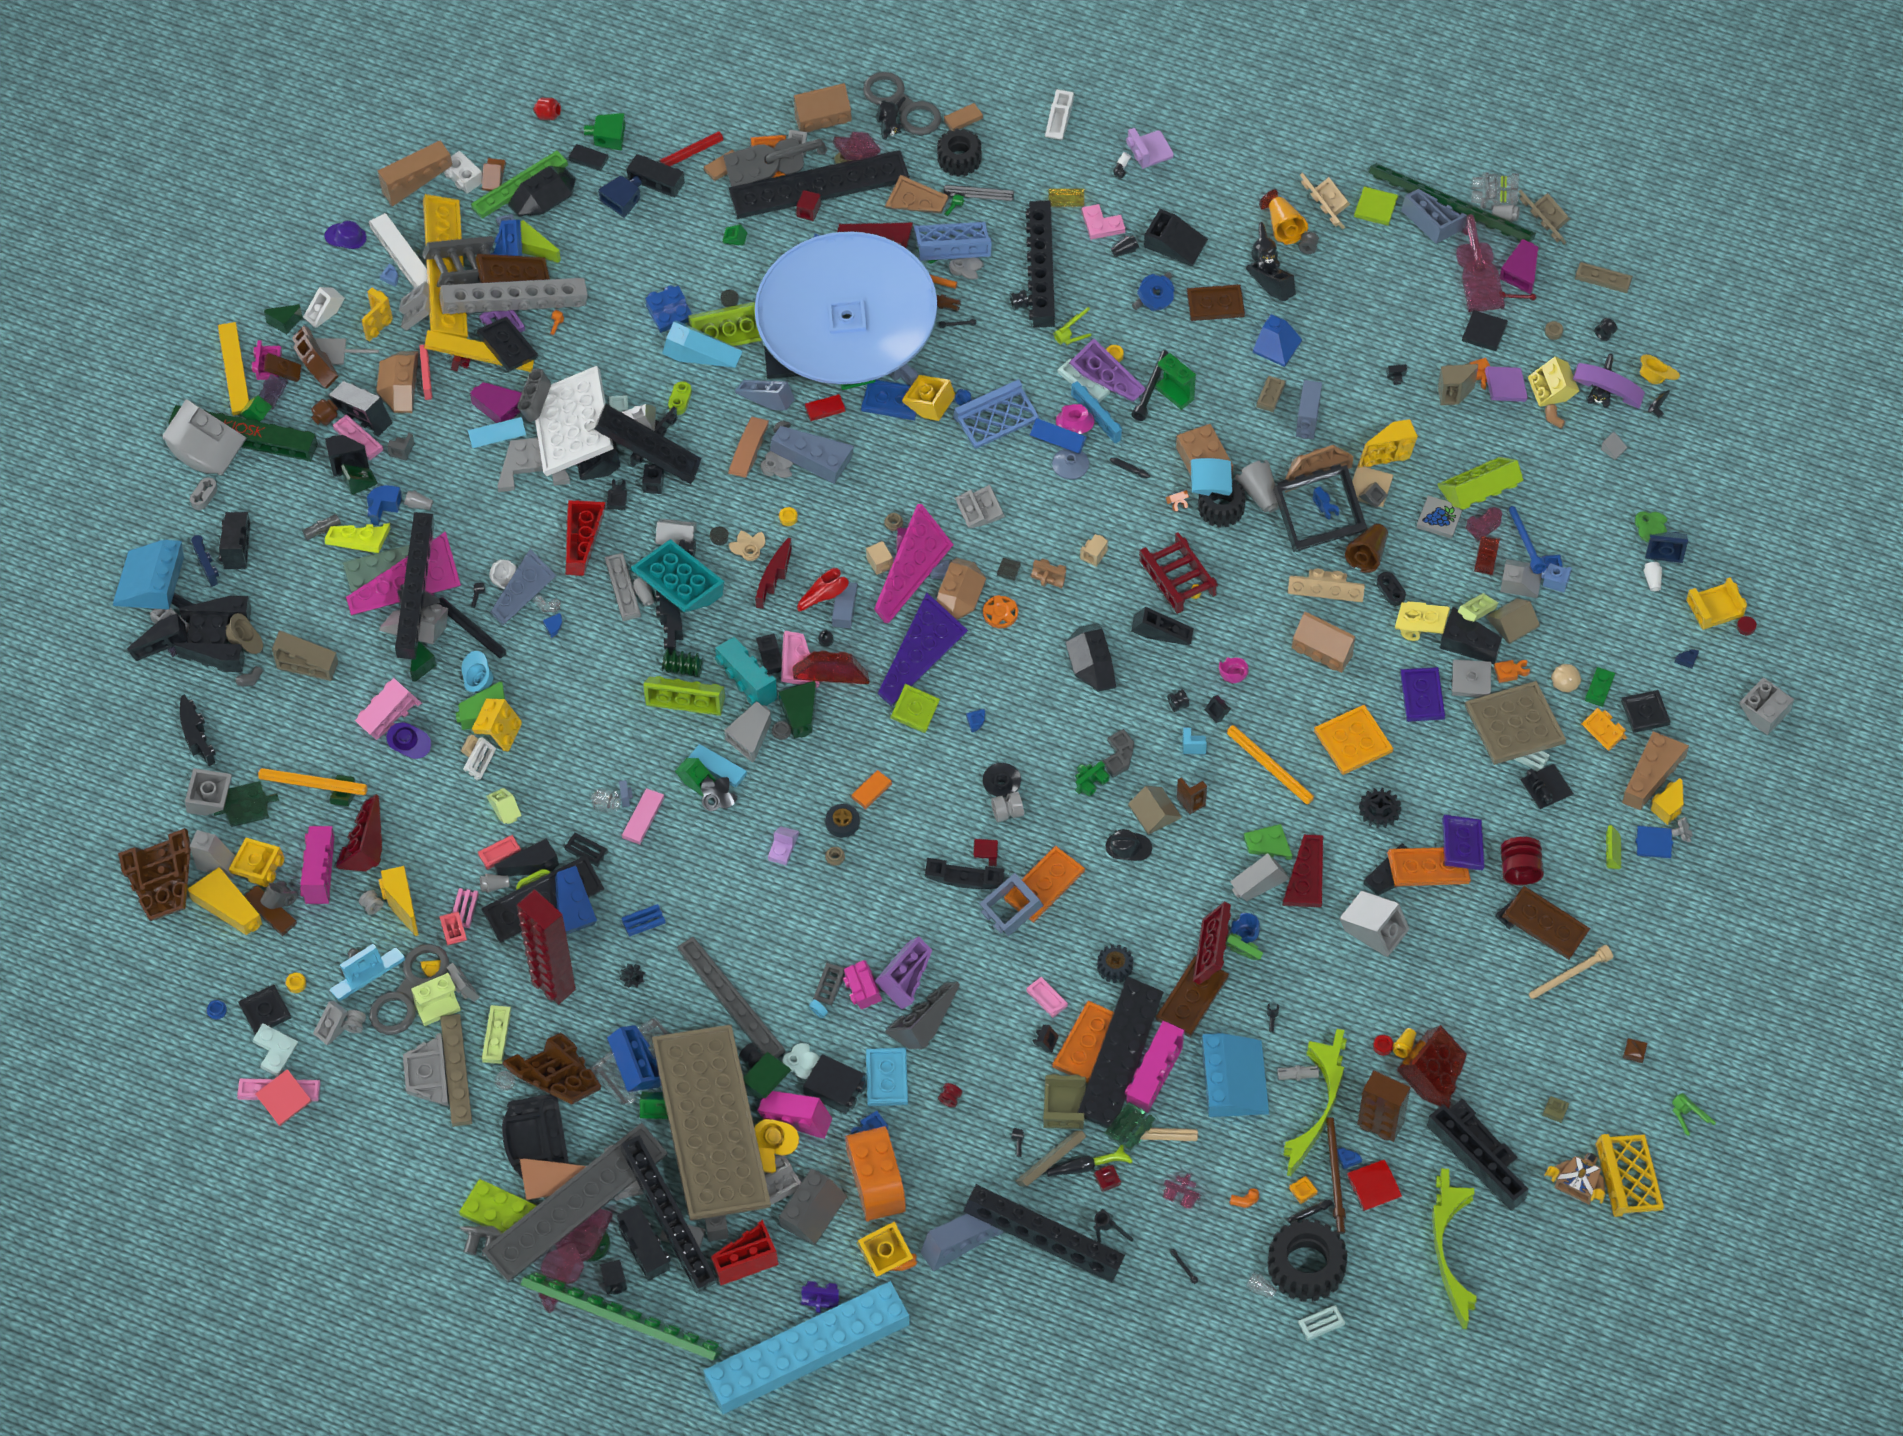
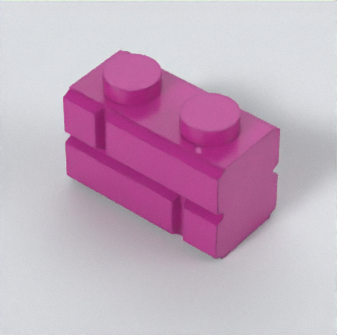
M866 960L844 969L846 976L843 977L846 987L852 990V993L849 995L854 1005L857 1004L860 1009H865L871 1006V1004L874 1005L882 1001L872 971Z

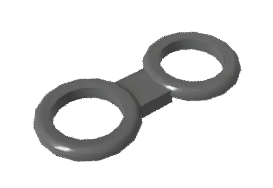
M878 72L869 76L865 81L863 87L864 95L868 101L875 105H879L882 100L896 104L901 97H906L898 110L900 123L905 131L921 136L934 132L940 126L942 118L938 108L929 102H913L904 94V83L899 76L890 72ZM879 80H890L897 86L896 93L887 98L875 96L870 89ZM924 109L932 113L934 120L926 127H915L907 121V116L914 110Z
M424 944L412 949L407 954L403 962V973L406 978L397 991L387 992L379 996L373 1002L370 1009V1022L379 1033L396 1035L412 1025L416 1016V1006L411 988L447 974L449 958L442 948L433 944ZM424 953L436 954L441 959V966L438 972L429 978H419L412 973L413 961ZM398 1000L406 1004L407 1015L401 1023L395 1026H386L379 1022L378 1012L385 1003Z

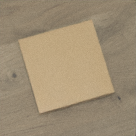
M1357 466L1352 482L1358 501L1367 503L1359 495L1374 482H1377L1388 495L1393 474L1366 467L1358 468ZM1386 498L1382 501V503H1381L1378 507H1382V508L1384 507Z

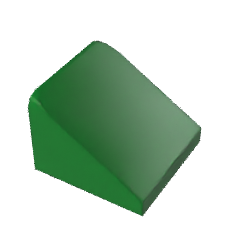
M741 224L727 227L722 242L724 244L743 246L747 231Z

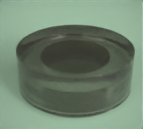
M729 289L722 292L721 303L723 306L732 307L738 304L739 296L736 291Z
M721 526L713 528L710 532L711 542L718 546L726 544L729 540L727 529Z

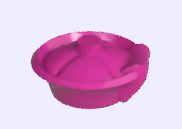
M1082 404L1065 405L1061 409L1062 412L1056 417L1057 426L1078 434L1088 432L1095 422L1092 414Z

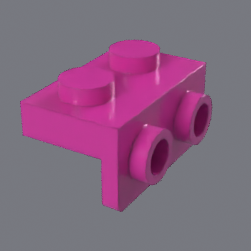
M258 340L257 347H254V358L256 359L255 362H252V372L256 374L257 380H279L278 375L264 371L267 353L281 357V346H263L262 340Z

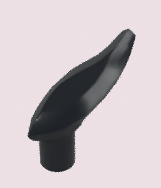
M1670 390L1662 393L1650 405L1648 412H1653L1658 418L1662 417L1664 413L1659 407L1667 398Z

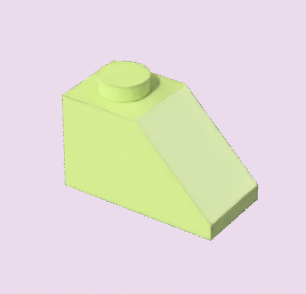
M505 788L487 795L488 801L502 823L511 824L517 821L518 817L522 816L514 796Z

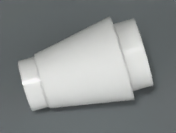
M1658 562L1645 564L1643 571L1650 591L1661 590L1662 567Z

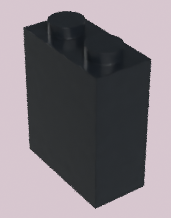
M822 1054L803 1085V1093L805 1096L820 1098L824 1105L847 1114L849 1109L855 1107L856 1097L859 1092L862 1093L866 1087L865 1073Z

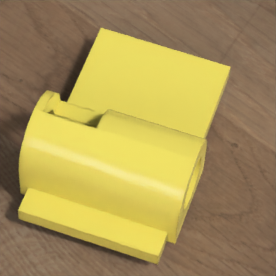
M1402 602L1395 629L1400 630L1401 635L1410 641L1419 640L1421 632L1443 634L1450 607L1426 605V603Z

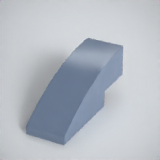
M849 582L848 587L835 597L832 627L851 629L858 583Z

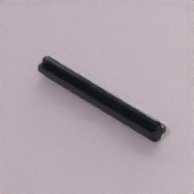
M444 597L439 598L440 603L437 604L448 608L447 615L498 658L506 655L504 647Z

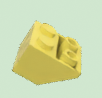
M1557 357L1552 358L1528 376L1540 407L1566 402L1580 392L1576 381L1573 380L1574 376L1569 363Z

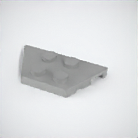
M438 1033L433 1040L428 1043L423 1042L416 1049L403 1054L406 1093L448 1106L442 1034Z

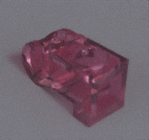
M1491 507L1487 510L1486 514L1478 519L1472 516L1467 520L1466 529L1479 541L1501 525L1502 511L1499 508Z

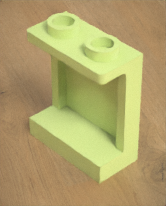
M449 973L411 988L417 1013L424 1026L441 1020L440 1016L452 1015L461 1011L454 993L456 988Z

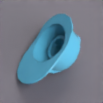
M472 651L464 658L462 675L466 690L469 692H481L489 688L494 677L489 669L485 654L481 651Z

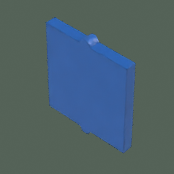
M1638 826L1637 838L1635 839V843H1637V856L1671 858L1672 846L1674 844L1672 841V829Z

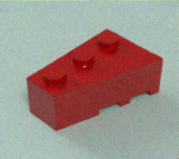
M763 1219L751 1231L744 1232L740 1239L734 1243H729L711 1256L714 1271L721 1286L779 1265L776 1249Z

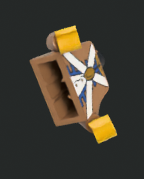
M1587 1153L1584 1159L1575 1156L1572 1160H1566L1555 1167L1549 1166L1544 1174L1545 1177L1547 1175L1551 1176V1181L1555 1182L1556 1180L1554 1188L1590 1205L1593 1199H1598L1601 1204L1603 1203L1605 1196L1604 1178L1600 1175L1601 1168L1595 1165L1598 1158L1592 1153Z

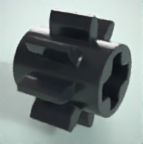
M628 963L624 970H620L622 972L620 980L625 982L624 986L630 988L632 985L638 988V984L644 983L643 975L645 972L640 970V965L635 964L633 967Z

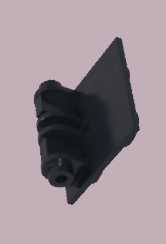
M1554 764L1539 771L1529 769L1526 772L1527 776L1520 779L1540 810L1574 794Z

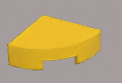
M441 960L421 961L422 970L428 978L435 975L441 966Z

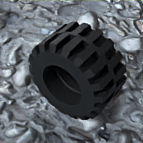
M958 128L955 131L949 130L947 134L944 133L942 138H939L937 144L939 167L943 168L945 173L949 172V175L953 176L955 174L957 177L974 173V169L977 170L979 168L982 158V145L976 134L973 135L972 131H966L963 128L962 130ZM963 151V152H965V153L956 154V153H953V152Z
M1235 479L1232 481V493L1229 496L1214 492L1209 496L1199 494L1198 511H1200L1199 514L1205 522H1210L1209 525L1213 526L1215 524L1217 527H1221V525L1229 527V524H1236V520L1240 521L1244 514L1245 490H1242L1243 486L1241 484L1237 485L1238 481ZM1218 499H1224L1229 501L1230 503L1220 505L1215 503L1214 501Z

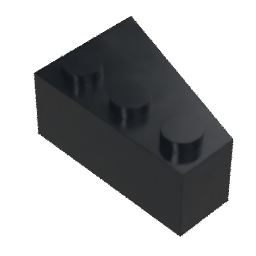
M1452 607L1442 635L1440 649L1495 664L1500 651L1502 637L1477 621L1473 622L1464 619L1463 615L1458 613V609Z

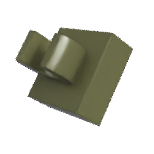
M1550 1096L1543 1116L1562 1123L1569 1103Z

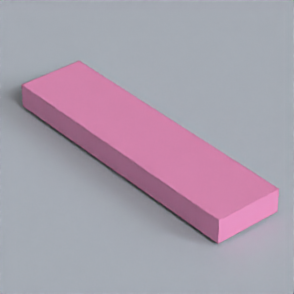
M239 1079L238 1100H259L255 1093L274 1079ZM296 1080L312 1101H319L320 1080Z

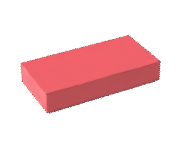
M513 835L479 851L478 856L488 870L494 867L495 864L520 852L521 848Z

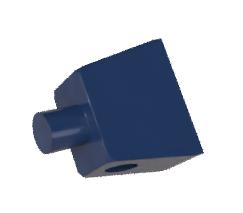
M619 176L598 190L599 200L625 218L640 200V190L638 187L642 185V182L637 176H634L630 181L623 176Z

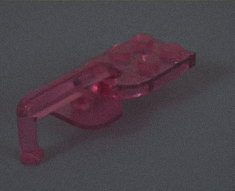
M1469 214L1466 218L1463 234L1469 235L1470 244L1460 245L1456 251L1458 264L1464 268L1462 282L1468 312H1473V310L1503 309L1505 303L1499 273L1492 264L1494 259L1492 248L1487 243H1479L1475 218L1472 214Z
M603 1209L598 1210L557 1243V1249L549 1252L541 1265L542 1274H545L547 1278L557 1279L566 1284L577 1281L584 1268L583 1262L590 1259L596 1252L613 1217L612 1212ZM538 1293L545 1311L552 1313L558 1300Z

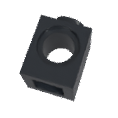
M645 464L642 480L643 493L662 494L664 469L656 464Z
M620 1259L600 1264L607 1295H617L627 1290Z

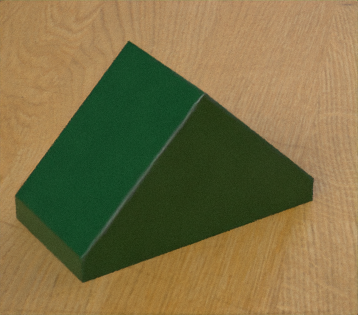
M300 304L264 309L267 324L286 335L303 318Z
M345 464L341 466L344 481L351 495L376 486L378 483L371 469Z
M419 641L416 659H411L410 673L412 682L418 681L437 666L435 656Z

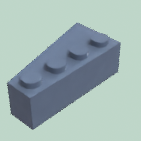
M783 426L779 427L771 439L770 446L771 452L833 484L836 483L852 459L854 449L853 445Z
M965 1214L928 1231L920 1253L934 1272L994 1236L1003 1234L1004 1231Z

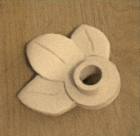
M741 530L738 534L737 542L729 543V548L732 553L741 555L745 560L754 561L760 556V550L765 546V536L762 532H759L752 537Z

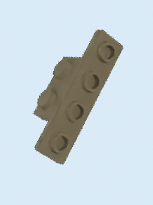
M1520 189L1518 192L1521 195L1519 198L1525 206L1529 204L1532 208L1529 211L1536 219L1538 217L1542 219L1540 223L1546 230L1551 229L1553 232L1551 236L1557 243L1561 241L1565 245L1567 242L1557 230L1570 220L1568 215L1548 193L1533 204Z

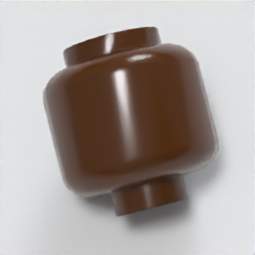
M321 399L311 408L313 414L311 418L317 425L321 423L327 426L337 418V411L339 409L330 399Z

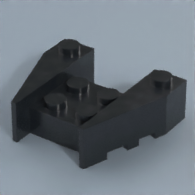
M226 596L179 608L181 618L189 623L187 643L174 642L177 657L189 661L194 660L207 667L210 665L223 672H243L245 655L242 644H228L226 626L229 625L231 617L237 613L244 615L250 622L252 608L249 597Z

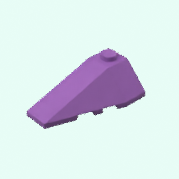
M1094 338L1069 362L1082 376L1132 402L1146 390Z

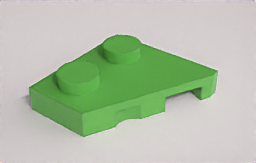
M1281 824L1244 833L1243 838L1249 854L1266 855L1268 853L1271 857L1276 855L1286 857V860L1292 859V853Z
M1231 933V935H1227L1225 944L1231 948V951L1251 960L1261 959L1263 952L1258 950L1259 947L1257 945L1241 941L1242 937L1237 934Z

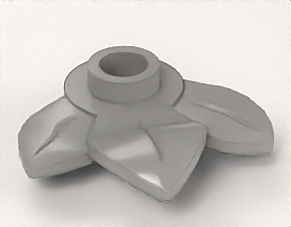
M975 257L957 258L950 261L949 264L950 272L953 275H962L967 279H978L976 271L984 266V263Z
M770 451L765 455V460L761 462V470L766 476L776 475L780 478H788L792 476L789 468L794 463Z

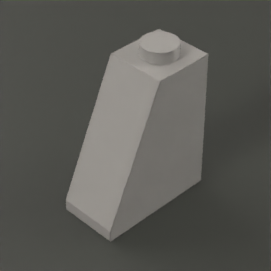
M755 702L724 730L725 740L752 763L755 761L770 727V710L765 705L762 706Z
M197 830L190 844L197 870L211 873L220 867L228 878L234 879L235 874L230 873L229 867L235 855L216 835Z
M1267 853L1230 882L1234 886L1232 891L1237 898L1242 897L1245 901H1248L1290 878L1280 863Z

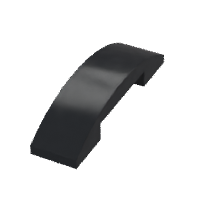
M927 858L925 877L936 882L971 889H997L1003 883L1005 869L985 866V870L948 865L946 864L947 860Z
M1463 1098L1449 1109L1506 1167L1518 1158L1505 1143L1501 1144L1475 1116L1476 1112Z

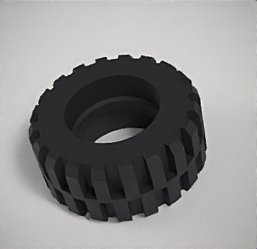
M1302 1219V1222L1298 1223L1295 1220L1290 1223L1289 1227L1284 1225L1280 1232H1276L1273 1237L1268 1254L1269 1276H1272L1273 1284L1275 1286L1279 1285V1291L1283 1294L1289 1293V1298L1291 1299L1298 1297L1301 1298L1300 1301L1306 1302L1307 1299H1312V1302L1319 1301L1320 1296L1324 1299L1329 1297L1330 1291L1335 1292L1339 1284H1342L1348 1258L1347 1250H1345L1346 1244L1343 1239H1340V1234L1336 1230L1331 1231V1226L1327 1223L1321 1225V1221L1314 1220V1222H1309V1219ZM1312 1248L1319 1251L1325 1257L1327 1265L1318 1272L1304 1273L1298 1271L1290 1264L1288 1256L1296 1249Z

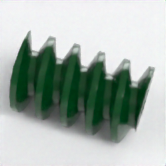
M666 649L663 656L662 671L665 668L666 672L670 673L673 669V673L678 674L680 670L681 675H685L688 671L689 676H693L695 672L696 677H700L703 668V657L700 659L699 653H696L695 657L692 658L691 652L685 657L684 651H681L678 656L676 650L671 655L669 649Z

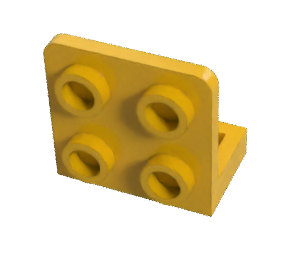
M373 287L367 291L371 311L362 319L365 338L368 341L376 338L385 326H388L393 319L388 297L382 291H377Z
M486 698L472 727V731L475 734L491 735L502 750L508 752L521 728L522 721L505 699Z

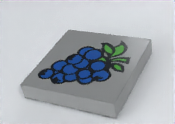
M1428 496L1416 528L1452 539L1463 509L1454 507L1451 502Z

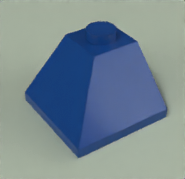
M1271 314L1260 331L1253 353L1285 367L1301 344L1302 339L1287 321Z

